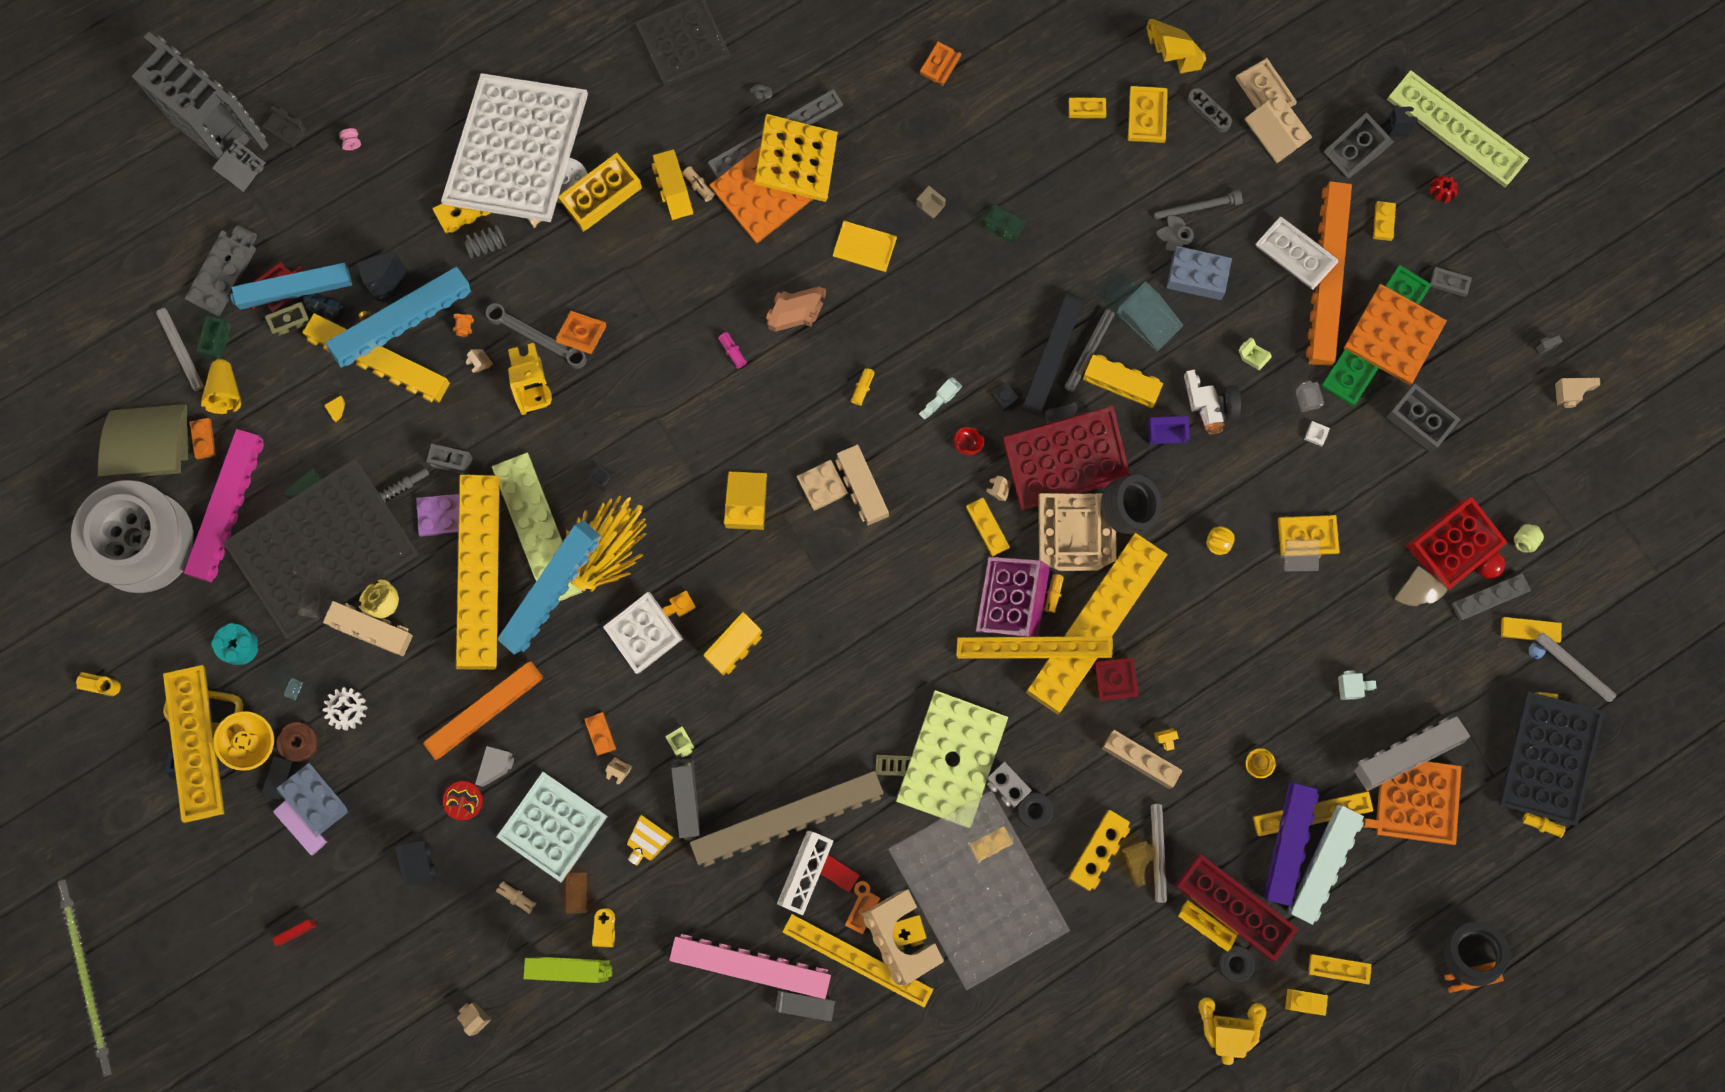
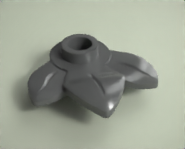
M1168 216V226L1156 232L1160 240L1167 242L1166 250L1175 251L1177 246L1187 245L1194 238L1192 229L1186 227L1183 219L1176 216ZM1181 234H1186L1187 238H1182Z

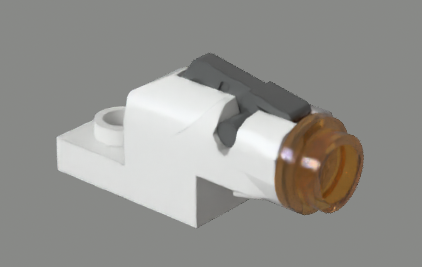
M1195 370L1187 371L1184 379L1192 412L1200 411L1205 430H1208V434L1222 432L1224 426L1223 397L1217 395L1213 386L1198 388L1200 386L1199 376L1195 375Z

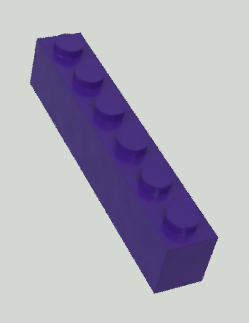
M1289 782L1263 898L1268 901L1289 906L1295 901V886L1301 877L1299 868L1305 859L1304 847L1310 837L1308 829L1314 820L1313 807L1318 802V789Z

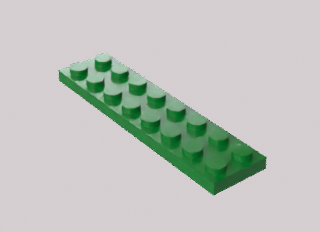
M1399 265L1385 287L1419 305L1432 284ZM1345 349L1321 387L1353 407L1378 370V367Z

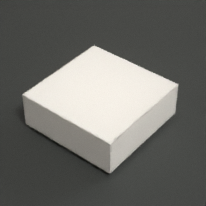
M1312 421L1304 440L1322 447L1330 428Z

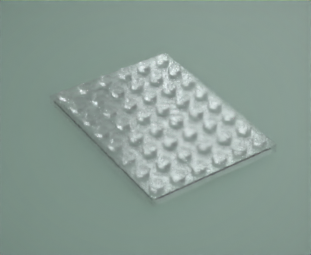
M992 790L888 849L966 990L1070 931Z

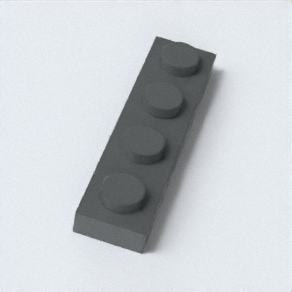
M1522 573L1452 603V606L1459 621H1462L1530 592L1531 589Z

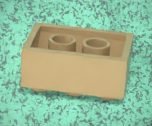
M1280 92L1244 119L1276 164L1312 138Z

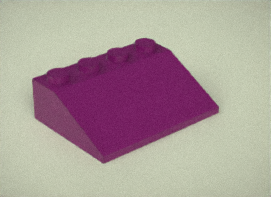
M988 557L976 632L1002 637H1038L1050 566L1039 560Z

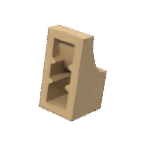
M1562 378L1555 383L1557 405H1564L1565 408L1576 407L1583 400L1582 396L1586 391L1594 390L1600 386V378Z
M475 1002L470 1005L466 1003L459 1010L461 1014L457 1017L463 1025L464 1031L469 1036L478 1034L492 1020Z

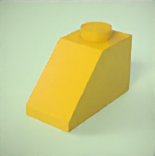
M1287 989L1285 1009L1326 1016L1328 995Z

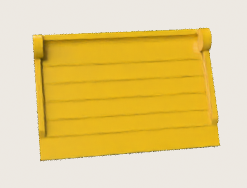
M843 221L833 257L886 272L897 236Z

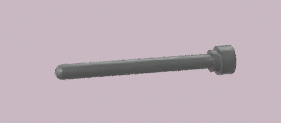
M1234 190L1225 197L1155 212L1154 218H1165L1227 203L1234 206L1243 203L1240 190Z

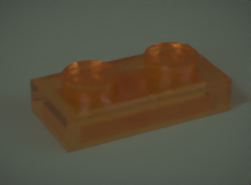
M567 873L566 914L587 913V873Z

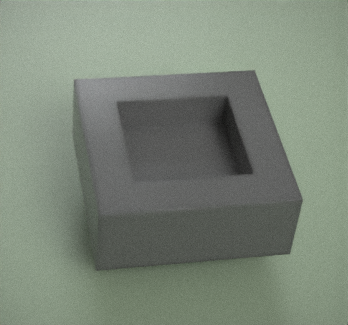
M1550 335L1542 339L1541 344L1536 349L1539 354H1542L1557 347L1563 341L1559 335L1553 338Z

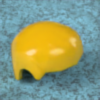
M1264 748L1251 751L1245 763L1247 771L1256 778L1270 776L1276 766L1273 754Z

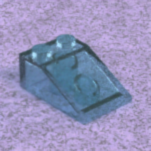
M1146 281L1119 307L1117 312L1157 352L1183 327L1181 321L1160 294Z

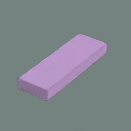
M286 801L273 811L310 855H314L328 842L321 834L315 837Z

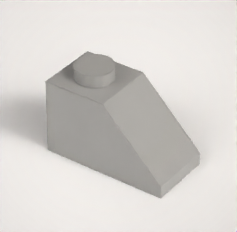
M487 746L475 785L483 787L506 774L508 769L512 768L514 762L513 754Z

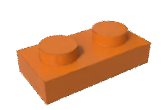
M211 419L190 421L195 458L198 460L216 456Z
M603 712L584 719L597 756L616 750Z

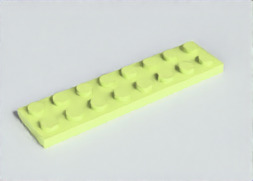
M1412 71L1406 75L1387 99L1393 105H1399V107H1413L1414 110L1412 112H1406L1409 117H1417V123L1505 188L1529 159Z
M528 453L494 465L492 468L495 476H499V487L537 581L563 541ZM569 583L568 591L560 596L558 600L562 601L582 593V590Z

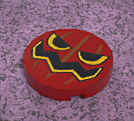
M459 781L453 783L443 795L444 810L450 817L456 820H469L475 817L482 808L483 797L481 791L470 782Z

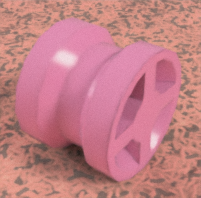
M349 128L339 133L340 139L343 140L342 147L344 150H354L361 146V142L357 138L358 132L356 129Z

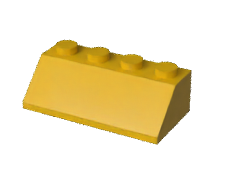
M616 153L559 195L558 198L575 223L584 232L642 189L639 178L619 154Z

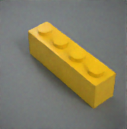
M1102 355L1092 356L1083 377L1084 381L1150 408H1153L1163 385L1156 377L1144 376L1139 370L1127 369L1123 364L1110 362Z

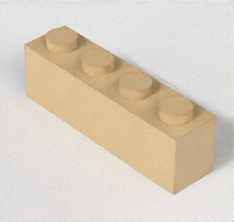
M856 445L837 453L836 465L839 471L843 470L845 474L843 480L846 487H851L853 492L851 498L854 504H858L861 511H858L862 522L866 521L867 525H871L889 517L888 509L859 446Z
M1115 730L1110 733L1102 747L1104 751L1168 789L1174 787L1183 771Z

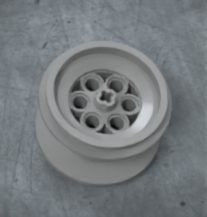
M117 481L97 489L82 503L73 520L71 543L77 561L94 578L109 583L122 591L147 593L167 586L184 571L194 546V530L184 508L172 498L146 483ZM137 516V521L131 524V520ZM121 529L120 536L116 537V532ZM124 548V553L119 556V550Z

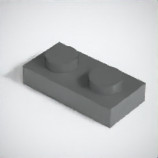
M1435 267L1430 284H1432L1431 287L1466 297L1472 277Z

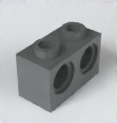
M431 444L426 462L433 468L468 475L473 457L466 451Z

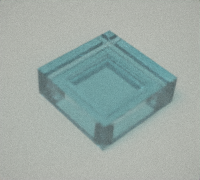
M291 678L284 696L296 701L303 682Z

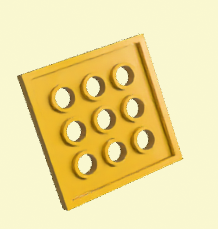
M766 114L754 184L826 202L838 132ZM782 133L786 139L779 140L776 134ZM794 138L802 139L803 144L798 145ZM812 143H819L821 149H815L812 146ZM774 150H780L783 156L777 157L774 154ZM792 155H798L801 161H794ZM809 160H817L818 166L811 165ZM771 167L779 168L780 173H773ZM789 172H796L798 178L790 177ZM807 176H813L816 182L810 183L807 180Z

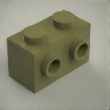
M302 302L265 316L272 334L278 333L279 336L288 333L291 327L296 326V329L306 326V321L310 320Z

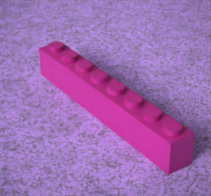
M238 429L235 431L184 571L188 576L212 583L218 574L217 567L219 561L224 557L226 542H229L231 538V528L237 521L239 506H242L244 502V492L250 485L252 471L256 469L258 454L263 450V439L258 435Z

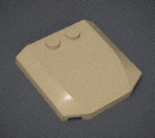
M1039 494V561L1058 571L1099 570L1116 561V531L1107 524L1103 517L1104 515L1101 510L1103 494Z

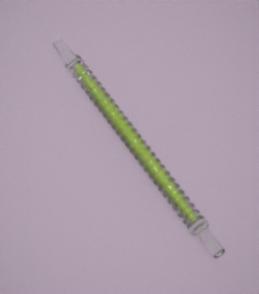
M61 880L57 882L62 900L60 906L64 909L62 913L65 914V917L63 919L67 920L65 922V925H68L66 930H69L67 935L71 937L69 939L72 942L70 947H73L71 952H74L73 958H76V961H74L75 964L77 963L75 969H78L77 975H80L78 980H81L79 985L82 986L81 991L84 992L82 997H85L83 1002L86 1003L85 1008L88 1009L86 1011V1014H89L87 1019H90L89 1025L92 1026L90 1028V1031H93L91 1036H94L93 1042H96V1045H94L95 1048L97 1047L95 1054L96 1057H99L103 1077L112 1075L107 1056L109 1049L105 1047L107 1042H104V1039L106 1037L102 1036L104 1031H101L103 1025H100L102 1020L98 1019L100 1014H97L99 1008H96L98 1003L94 1002L96 997H93V994L95 992L92 991L93 986L90 985L92 980H89L91 975H88L90 970L86 968L88 964H85L87 958H84V955L86 953L82 952L84 947H81V944H83L80 941L82 936L78 935L80 933V930H77L79 925H76L78 920L74 918L76 914L73 913L75 911V908H72L74 905L73 899H70L66 880Z

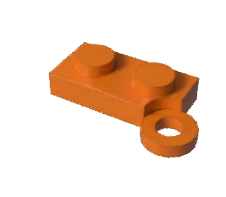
M860 881L854 888L856 895L859 897L845 926L863 934L866 925L862 913L877 905L880 898L869 893L870 886L867 882ZM864 885L866 891L860 893L858 890L859 886Z

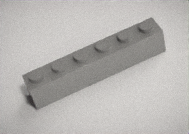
M1457 716L1452 719L1447 717L1440 721L1438 726L1434 727L1431 725L1424 729L1422 734L1418 735L1415 733L1409 736L1406 742L1402 743L1399 741L1393 744L1390 750L1385 751L1383 749L1377 752L1372 759L1364 758L1358 762L1359 766L1354 772L1365 789L1369 791L1463 744L1470 735Z

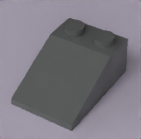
M1366 112L1324 152L1349 179L1383 153L1394 141Z

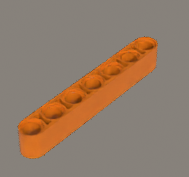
M532 661L528 662L433 734L423 745L434 760L441 758L543 679V675Z

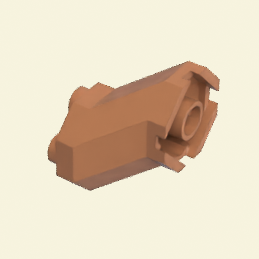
M818 286L793 294L785 291L783 293L778 292L774 300L776 304L773 309L769 310L766 317L769 329L777 332L802 324L811 327L812 322L816 321L823 303L820 299L821 297L825 298L826 289Z

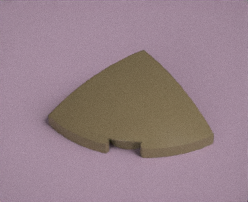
M1418 566L1408 581L1402 586L1394 600L1408 606H1418L1424 603L1431 604L1440 599L1447 592V588Z

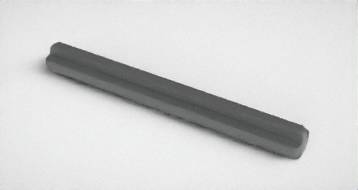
M1105 310L1064 387L1067 391L1073 392L1114 317L1113 311Z

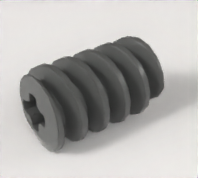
M497 225L495 226V232L488 228V234L481 230L480 237L476 232L473 233L474 239L466 235L465 245L471 259L473 258V252L480 256V250L487 254L488 248L492 252L495 251V245L498 249H502V243L507 247L502 231Z

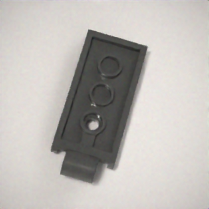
M237 225L234 228L232 237L227 235L226 232L221 231L185 299L220 317L231 297L230 294L233 293L232 287L237 286L256 251V248L252 246L257 237L256 233L241 225ZM227 255H230L231 260L228 262L225 261V257Z

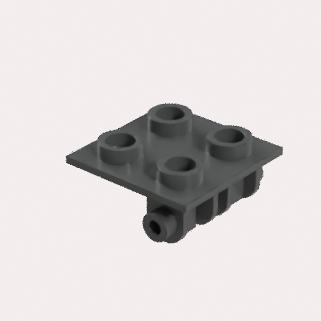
M234 139L212 169L244 192L258 172L260 173L263 170L265 162Z

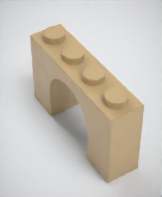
M908 889L897 892L862 913L864 923L870 929L873 941L879 947L882 959L888 965L891 977L898 986L909 984L944 962L936 944L925 945L914 953L907 955L901 952L894 943L893 928L896 921L917 908Z

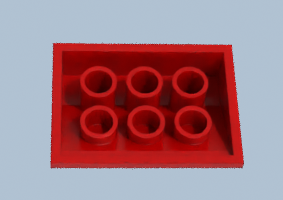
M1473 497L1462 499L1406 546L1417 561L1449 590L1504 546L1507 541Z

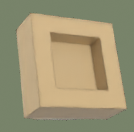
M483 349L471 350L467 354V365L474 364L475 366L471 370L473 373L488 369L493 364Z
M1001 476L990 479L989 482L994 486L993 489H987L986 491L998 500L1006 501L1011 483Z
M614 758L606 768V777L610 779L612 776L618 778L616 783L620 784L629 774L632 766Z

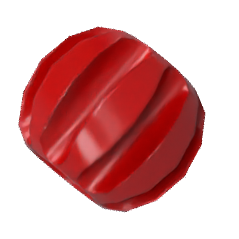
M1441 175L1432 181L1430 195L1435 197V201L1439 202L1441 200L1442 203H1447L1456 197L1458 183L1453 181V177L1449 176L1447 178L1445 175Z

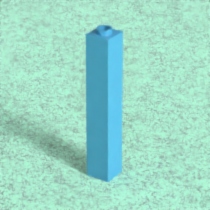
M345 263L234 286L232 287L233 293L230 296L233 305L236 304L241 310L352 286L348 266Z

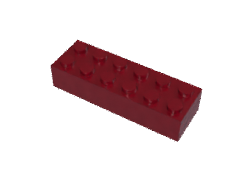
M1202 854L1195 857L1174 886L1269 961L1277 960L1298 931V928Z

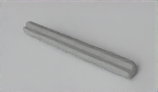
M165 308L157 310L156 314L192 388L195 391L203 389L204 385L168 311Z
M1541 633L1537 636L1536 641L1606 701L1611 702L1616 697V693L1548 635Z
M1152 804L1151 821L1155 901L1157 903H1165L1167 901L1163 812L1161 804Z

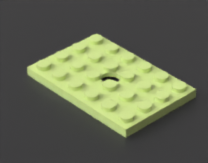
M935 690L896 802L971 828L1008 717ZM950 751H954L960 756V762L955 767L947 765L945 761V756Z

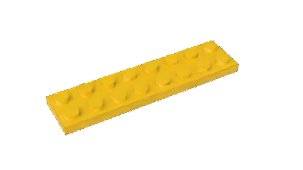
M201 665L164 673L181 820L183 823L224 814L217 755L213 746L214 733L205 667Z

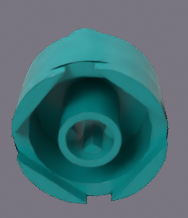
M230 623L220 628L211 643L216 656L232 665L247 664L254 659L258 652V639L251 630L238 624Z

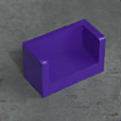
M1188 416L1150 418L1147 422L1149 444L1187 443L1190 439Z

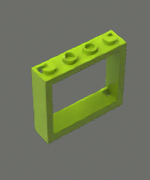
M530 957L525 958L524 979L600 983L608 981V978L612 977V965H609L610 960Z

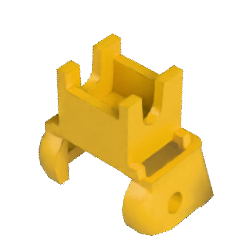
M534 343L528 344L529 353L524 357L520 356L518 347L508 349L512 365L508 369L510 386L522 415H526V412L544 408L550 405L552 400V393L549 387L545 385L547 383L541 359L537 354ZM538 382L539 384L542 383V386L527 390L524 389V386ZM536 398H542L540 401H536Z

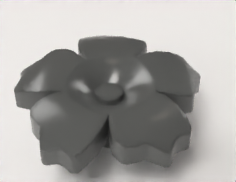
M756 84V86L750 89L757 99H762L763 97L770 99L772 97V89L769 86Z

